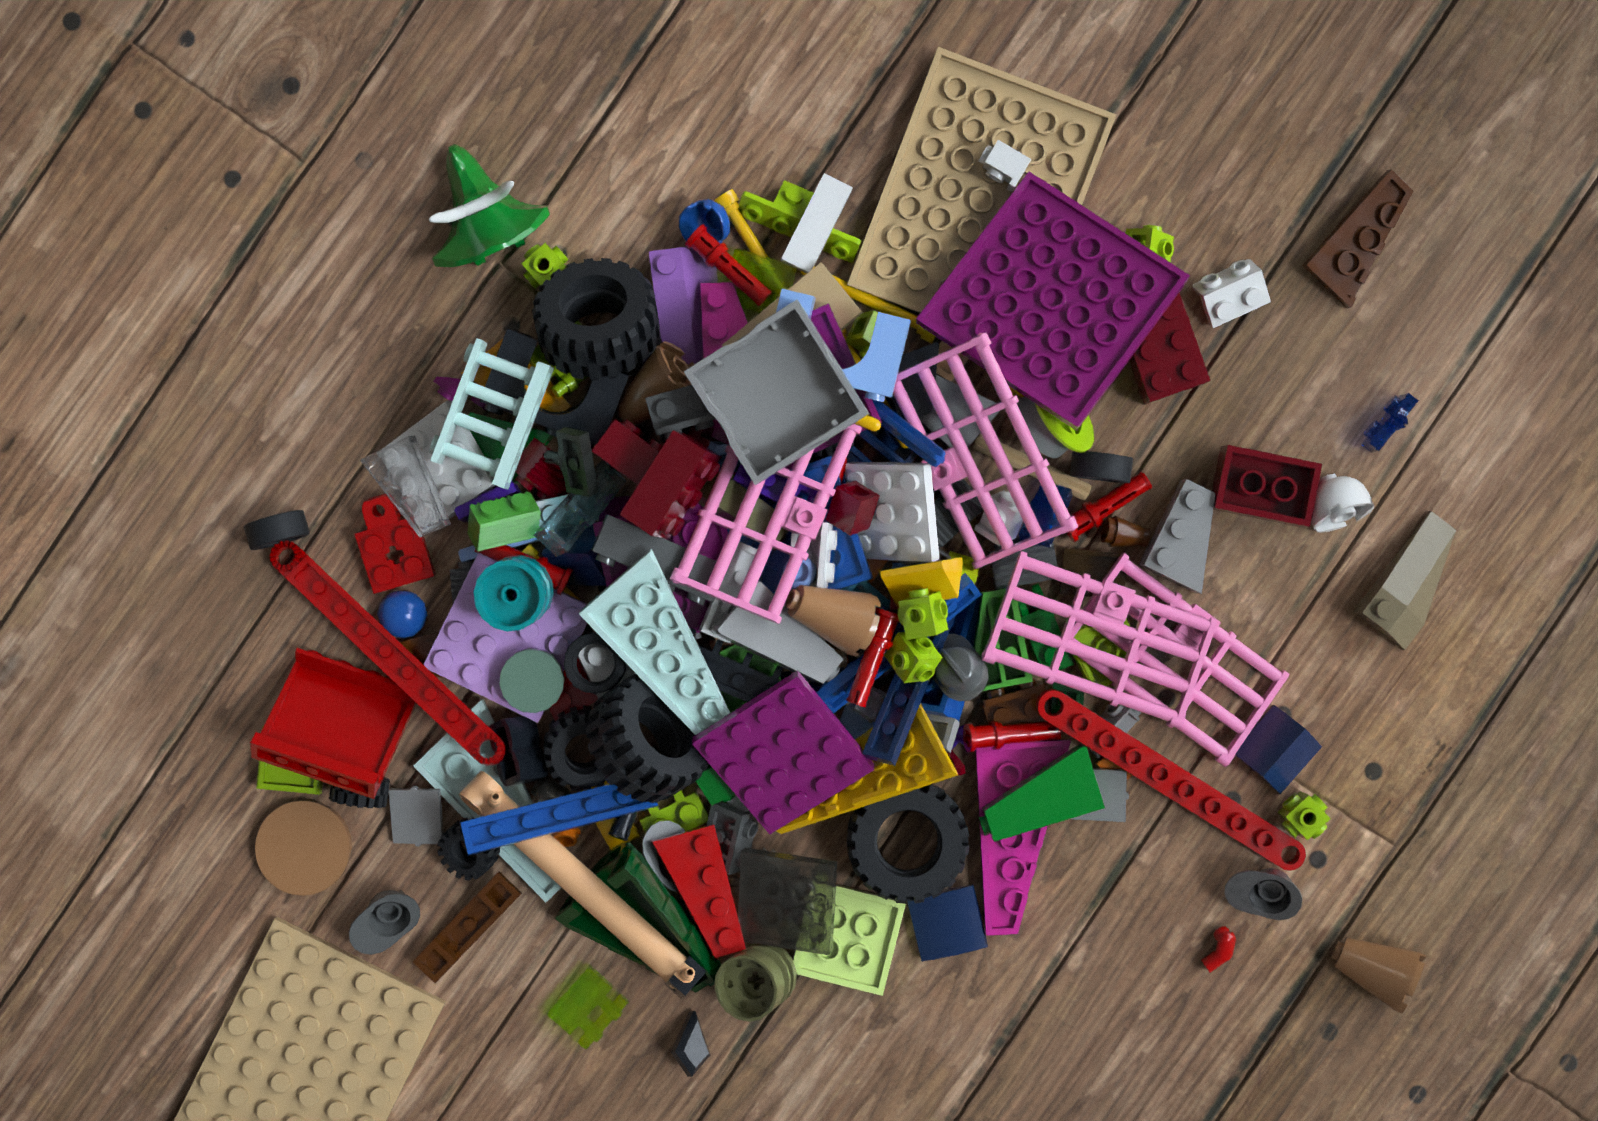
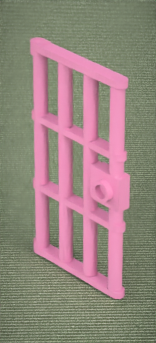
M987 332L979 333L969 341L899 372L893 392L905 420L931 441L945 434L948 435L953 447L944 450L946 454L943 464L940 463L937 467L931 466L934 491L940 490L945 500L943 505L945 509H949L974 560L972 562L974 569L983 567L1060 534L1074 531L1078 527L1074 515L1070 516L1047 468L1049 465L1047 459L1042 458L1017 405L1019 400L1016 395H1012L989 346L991 341ZM974 346L1001 400L985 409L958 355ZM943 360L947 361L972 413L958 421L954 420L929 368ZM918 373L943 425L942 428L928 434L901 382L902 379ZM1005 409L1031 463L1016 471L1013 470L988 418V415ZM975 421L1002 476L986 484L959 428ZM1035 472L1060 524L1044 532L1018 481L1019 478ZM968 477L973 489L956 496L951 484ZM1006 484L1031 536L1016 544L1013 543L989 493L990 490ZM976 496L1002 548L985 556L960 504Z
M853 424L843 431L822 483L803 476L814 449L797 459L791 471L783 468L775 473L787 478V481L764 535L746 528V525L765 480L757 485L751 480L734 522L715 515L739 460L731 446L727 445L725 449L727 453L703 510L699 509L697 516L700 518L678 568L674 567L670 580L675 584L688 586L771 622L780 624L782 619L780 613L802 561H806L809 556L806 553L811 540L814 542L828 510L825 507L829 497H833L836 492L833 489L854 438L856 434L860 435L862 428ZM799 484L818 491L813 503L795 497ZM714 523L730 531L707 585L688 578L710 525ZM781 527L799 535L794 547L776 540ZM743 535L760 542V545L739 594L735 598L718 590ZM774 548L791 556L766 611L749 602L770 552Z
M1020 551L988 643L985 646L984 652H982L981 660L990 664L998 662L1046 679L1045 682L1051 685L1056 682L1108 700L1110 705L1115 707L1119 704L1166 720L1168 725L1180 729L1184 723L1188 705L1215 632L1217 619L1210 617L1208 620L1156 602L1155 597L1148 595L1145 598L1136 595L1135 590L1107 580L1102 582L1091 579L1089 574L1083 573V575H1079L1028 557L1026 552ZM1022 569L1077 587L1072 605L1070 606L1018 588L1017 584ZM1086 591L1097 594L1092 613L1080 609ZM1012 599L1067 618L1061 636L1006 618ZM1130 606L1142 610L1136 628L1124 625ZM1150 613L1203 631L1198 650L1145 632ZM1075 621L1131 640L1125 659L1069 640ZM1001 630L1056 648L1050 667L995 648ZM1143 644L1192 661L1193 664L1187 680L1134 662L1139 645ZM1064 652L1119 670L1120 673L1115 688L1112 689L1058 670ZM1129 674L1183 692L1177 710L1124 693L1123 690Z
M1122 553L1103 579L1113 582L1122 570L1167 603L1166 605L1208 620L1210 617L1214 618L1197 604H1188L1181 599L1182 595L1179 592L1173 593L1128 560L1129 556L1126 553ZM1097 594L1091 596L1082 610L1092 613ZM1130 606L1128 615L1138 621L1142 610ZM1149 616L1146 628L1149 629L1147 633L1198 650L1203 631L1180 623L1172 631L1163 625L1167 620L1166 618L1158 616L1155 619L1153 616ZM1217 620L1213 638L1221 644L1211 658L1205 657L1202 666L1203 670L1199 674L1190 703L1194 701L1237 734L1226 749L1186 719H1184L1182 727L1177 729L1213 754L1215 761L1227 767L1289 677V673L1285 670H1278L1236 639L1237 635L1232 631L1228 633L1219 626L1221 622ZM1075 621L1069 640L1080 643L1074 636L1083 625L1082 623ZM1092 627L1127 653L1131 640ZM1139 645L1134 662L1137 663L1139 661L1144 666L1182 678L1145 651L1148 646ZM1228 649L1273 681L1263 697L1218 665ZM1079 657L1112 681L1111 685L1115 687L1120 673L1119 670ZM1210 675L1255 707L1245 723L1200 691ZM1127 679L1124 687L1127 693L1170 708L1133 680ZM1167 721V722H1166V725L1169 726L1170 728H1173V726L1168 725V721Z

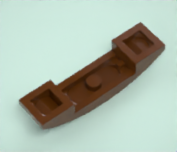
M499 871L415 958L413 963L436 984L522 892Z

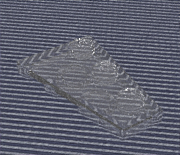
M415 435L403 438L360 460L419 537L427 536L451 524Z

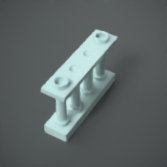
M476 338L475 343H470L466 349L463 361L467 364L440 436L435 435L431 442L429 453L433 455L430 461L442 464L445 456L490 472V476L494 477L493 485L509 489L554 368L538 361L536 367L531 366L528 369L485 352L488 343ZM481 364L525 381L524 384L528 388L524 398L519 397L515 399L473 383L479 365ZM468 395L513 411V415L517 416L513 428L508 427L505 430L463 414L462 410ZM456 426H461L502 442L501 445L505 449L501 459L496 458L492 460L450 444Z

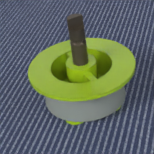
M1025 396L1019 399L1017 405L1039 451L1050 458H1058L1068 449L1082 453L1092 447L1094 443V430L1089 415L1078 430L1075 431Z

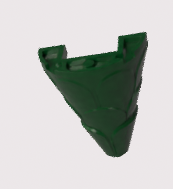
M629 842L621 843L605 854L590 870L687 958L690 956L707 971L691 991L697 993L706 986H713L721 962L718 958L713 957L693 919H688L678 901L668 892L643 855ZM570 895L555 916V920L563 924L564 927L645 966L647 970L655 973Z

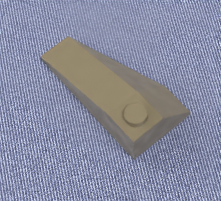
M1429 511L1353 612L1401 649L1406 650L1425 624L1456 529L1432 511Z

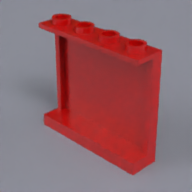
M297 648L295 651L296 661L261 733L255 732L250 742L251 758L374 799L417 703L392 679L383 677L376 671H365L353 667L344 660L336 661L322 656L317 651H306Z

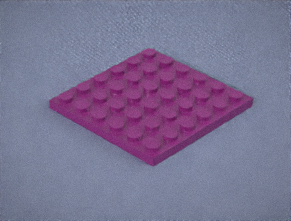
M1029 171L916 318V324L952 348L971 340L979 333L987 332L991 341L989 346L1007 384L1077 431L1187 283L1190 275ZM975 346L961 352L962 355L985 369Z

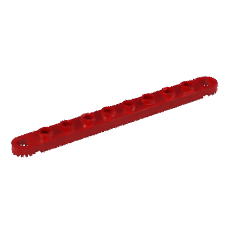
M285 540L275 544L269 555L273 567L475 760L482 765L492 766L503 759L505 755L503 740L313 559L292 541ZM287 549L293 550L295 554L293 563L291 562L290 565L280 564L279 555L281 552ZM488 740L494 741L497 745L496 754L489 758L481 756L480 746L482 743Z
M1047 689L1037 697L1036 710L1044 720L1280 868L1292 871L1298 869L1304 863L1306 851L1299 841L1074 699L1056 689ZM1051 697H1057L1061 702V708L1054 714H1048L1044 709L1045 702ZM1287 846H1294L1297 851V855L1294 856L1295 859L1284 862L1281 858L1282 850Z

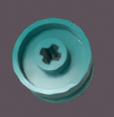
M523 555L508 556L485 568L478 577L474 589L475 607L481 618L493 628L506 632L522 630L542 618L550 608L554 595L552 579L546 568L535 559ZM510 589H514V590L516 591V593H517V598H514V597L512 596V594L514 593V591H512V590H510Z

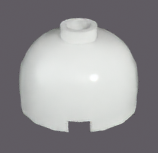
M1330 474L1319 479L1311 519L1314 530L1316 529L1320 533L1330 532L1346 527L1347 525L1344 521L1355 517L1356 521L1364 518L1374 509L1369 492L1360 481L1351 477H1337L1336 474Z

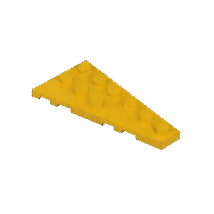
M920 703L895 766L872 760L874 771L776 830V832L783 834L958 776L922 704ZM872 728L855 739L863 750Z

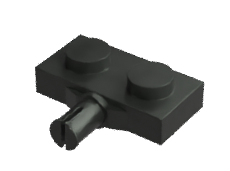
M567 427L557 431L558 452L547 450L544 454V458H546L544 460L545 463L560 467L564 476L566 492L585 497H591L599 493L589 432Z

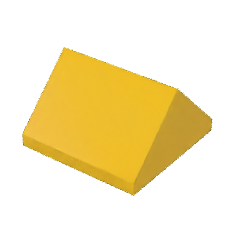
M962 557L883 570L880 571V574L897 607H899L898 601L909 597V591L921 588H928L929 593L940 591L942 599L947 600L958 598L963 561Z

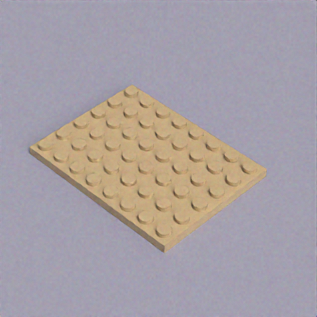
M938 47L847 285L920 314L1013 193L1007 190L1008 182L998 183L986 175L988 170L982 168L983 164L978 162L987 145L994 147L997 140H1000L1031 159L1014 190L1030 171L1082 205L1115 121L1116 114Z
M276 917L174 1121H387L446 1001Z

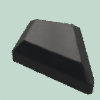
M689 1011L671 1050V1054L687 1077H692L711 1055L696 1011Z

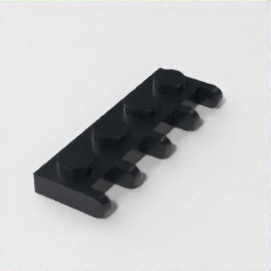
M690 628L695 638L697 630ZM717 639L713 650L698 644L720 691L749 702L782 681L779 679L783 667L779 665L776 666L771 676L749 666L753 654L747 652L743 663L719 653L723 644L721 640ZM804 677L805 680L809 683V680H810V679Z

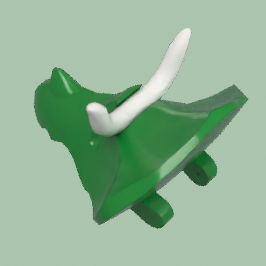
M452 144L448 146L446 153V169L452 193L453 209L435 213L429 218V221L433 223L452 222V228L444 245L432 257L433 264L436 267H458L475 262L479 266L486 263L485 257L513 244L517 248L526 245L524 238L534 232L549 217L550 211L546 205L527 204L514 199L509 195L514 185L513 181H506L498 186L488 177L473 155L465 148Z

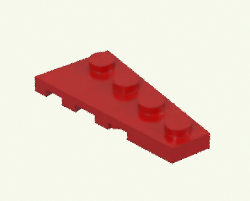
M710 824L651 841L713 957L718 958L745 950L746 947L715 825Z

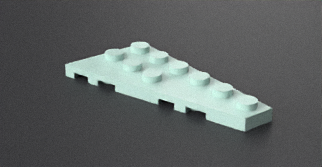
M650 549L581 609L579 615L681 721L697 735L730 714V711L652 549Z
M484 699L471 709L488 727L490 724L495 723ZM448 733L414 765L416 770L435 789H440L441 795L463 818L468 817V820L483 816L471 810L458 794L480 771H484L502 787L504 793L520 807L534 804L525 784L505 787L500 780L497 764L492 766L480 764ZM490 740L483 742L480 746V754L484 758L495 755ZM514 844L500 847L499 855L545 903L561 889L553 879Z

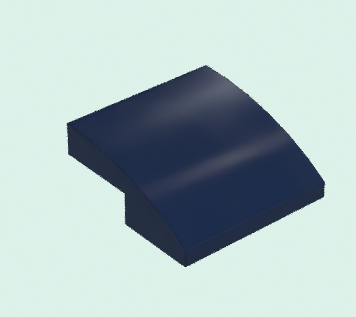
M973 884L944 889L941 891V895L934 899L932 896L927 897L921 903L915 904L914 901H907L922 962L988 947Z

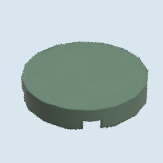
M528 648L516 652L506 661L500 672L499 685L503 697L512 707L522 712L537 713L547 710L557 702L563 691L565 676L561 664L552 654Z

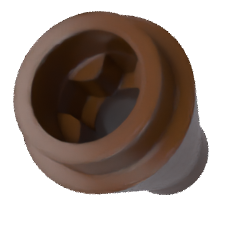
M1120 517L1105 518L1102 524L1101 541L1107 543L1109 547H1147L1150 541L1151 532L1149 528L1141 527Z

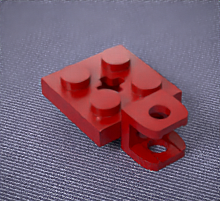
M390 492L371 497L362 505V514L367 529L356 532L354 535L373 594L434 577L436 573L416 515L403 518L399 503ZM377 505L383 506L385 513H380L377 510ZM391 546H395L396 550H402L404 553L399 558L400 562L398 563L387 557Z

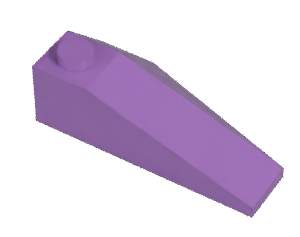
M678 247L649 251L661 342L673 343L685 353L681 358L687 364H690L692 361L696 364L703 360L700 283H718L717 268L705 265V259L692 248Z

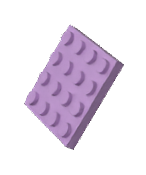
M478 553L425 660L424 666L428 670L538 723L544 711L537 713L522 712L512 707L503 697L499 685L500 672L511 656L518 651L528 648L552 654L561 664L564 672L565 653L570 644L582 635L587 625V622L579 615L581 609L587 604L564 592L560 596L553 589L554 595L550 608L542 618L518 631L506 632L493 628L481 618L475 607L474 589L478 577L485 568L498 561ZM510 589V590L514 591V593L512 594V596H513L514 598H517V593H516V591H515L514 589Z

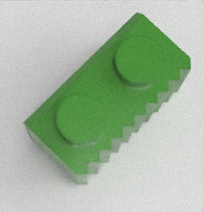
M527 491L525 494L518 493L513 496L508 495L507 498H496L494 501H483L482 504H471L467 534L477 552L536 538L539 533L541 511L531 493Z

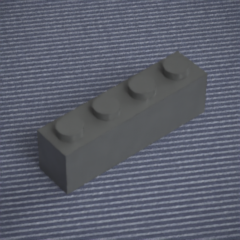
M606 514L591 548V551L597 553L595 560L612 567L617 561L628 566V569L652 549L672 592L677 587L687 591L685 598L698 604L704 605L705 600L714 602V597L688 586L675 584L670 580L674 567L678 568L686 550L685 547L664 538L653 537L634 525ZM698 553L688 578L707 585L716 561Z

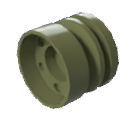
M758 941L750 943L746 946L745 950L736 953L720 966L715 976L714 989L718 1002L728 1014L738 1020L756 1021L765 1017L791 996L796 986L797 972L792 958L785 949L772 942Z

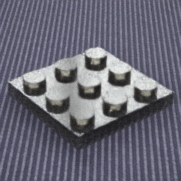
M744 848L740 856L738 919L744 942L830 955L833 950L837 861Z

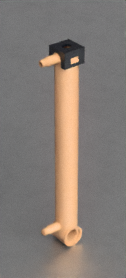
M480 771L458 794L461 800L480 816H487L520 807L484 771ZM551 834L514 844L665 981V985L680 999L685 997L707 972L690 956L687 958Z

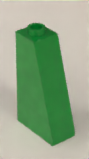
M1084 744L1076 745L983 806L984 816L979 817L984 836L990 834L992 840L996 842L1104 809L1105 806L1087 747Z

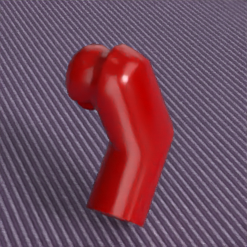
M1226 926L1219 927L1213 934L1218 941L1216 950L1201 959L1209 973L1229 961L1233 956L1236 937Z

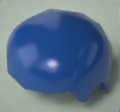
M711 199L698 200L685 207L679 215V229L683 239L686 241L702 224L707 227V232L719 243H722L730 233V219L725 208Z
M393 591L381 600L377 616L379 623L391 635L397 638H407L414 636L424 627L427 611L425 603L417 594L411 591Z

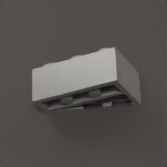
M1188 479L1180 480L1140 560L1139 566L1194 593L1202 594L1216 493Z

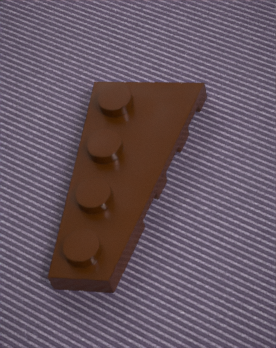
M1392 169L1386 170L1302 265L1346 308L1353 306L1356 300L1355 296L1361 284L1365 283L1376 256L1380 255L1385 246L1384 241L1391 228L1395 227L1414 192Z

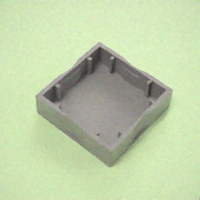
M798 300L793 301L757 324L750 333L736 342L721 347L684 371L707 410L718 420L725 431L731 448L755 485L766 480L870 414Z

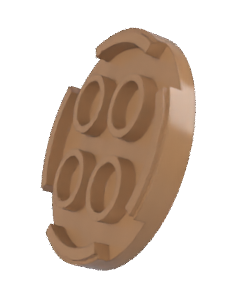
M310 800L288 802L272 811L262 822L255 842L256 860L264 877L279 890L299 896L322 892L336 883L347 868L352 850L350 831L343 818L334 809Z

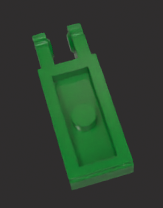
M1038 583L1031 586L1033 593L1044 596ZM1018 601L1019 611L1022 616L1021 622L1023 624L1061 636L1053 613L1042 609L1029 613L1026 604ZM1028 639L1037 662L1050 667L1056 648ZM1064 652L1058 670L1074 665L1069 653Z

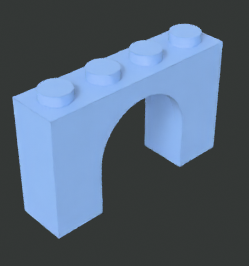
M781 289L776 312L793 301L798 300L811 319L816 298L811 295ZM878 312L871 343L866 355L856 365L842 369L853 388L866 391L865 398L884 402L885 396H893L911 323L910 319Z

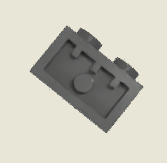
M692 385L645 398L655 435L663 434L664 440L668 439L673 430L683 433V428L693 425L696 431L714 426L713 420L716 418L707 410Z
M722 801L711 805L707 825H715L727 875L745 870L751 861V847L759 828L758 820L749 810L744 812Z

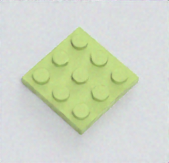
M813 878L793 958L797 975L883 996L906 904L896 903L891 898L885 900L879 897L878 894Z

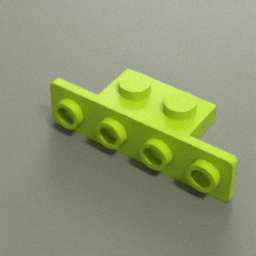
M784 180L774 202L744 191L740 199L739 211L749 221L759 223L775 230L777 233L792 237L814 193ZM833 228L822 251L852 263L856 257L861 240Z

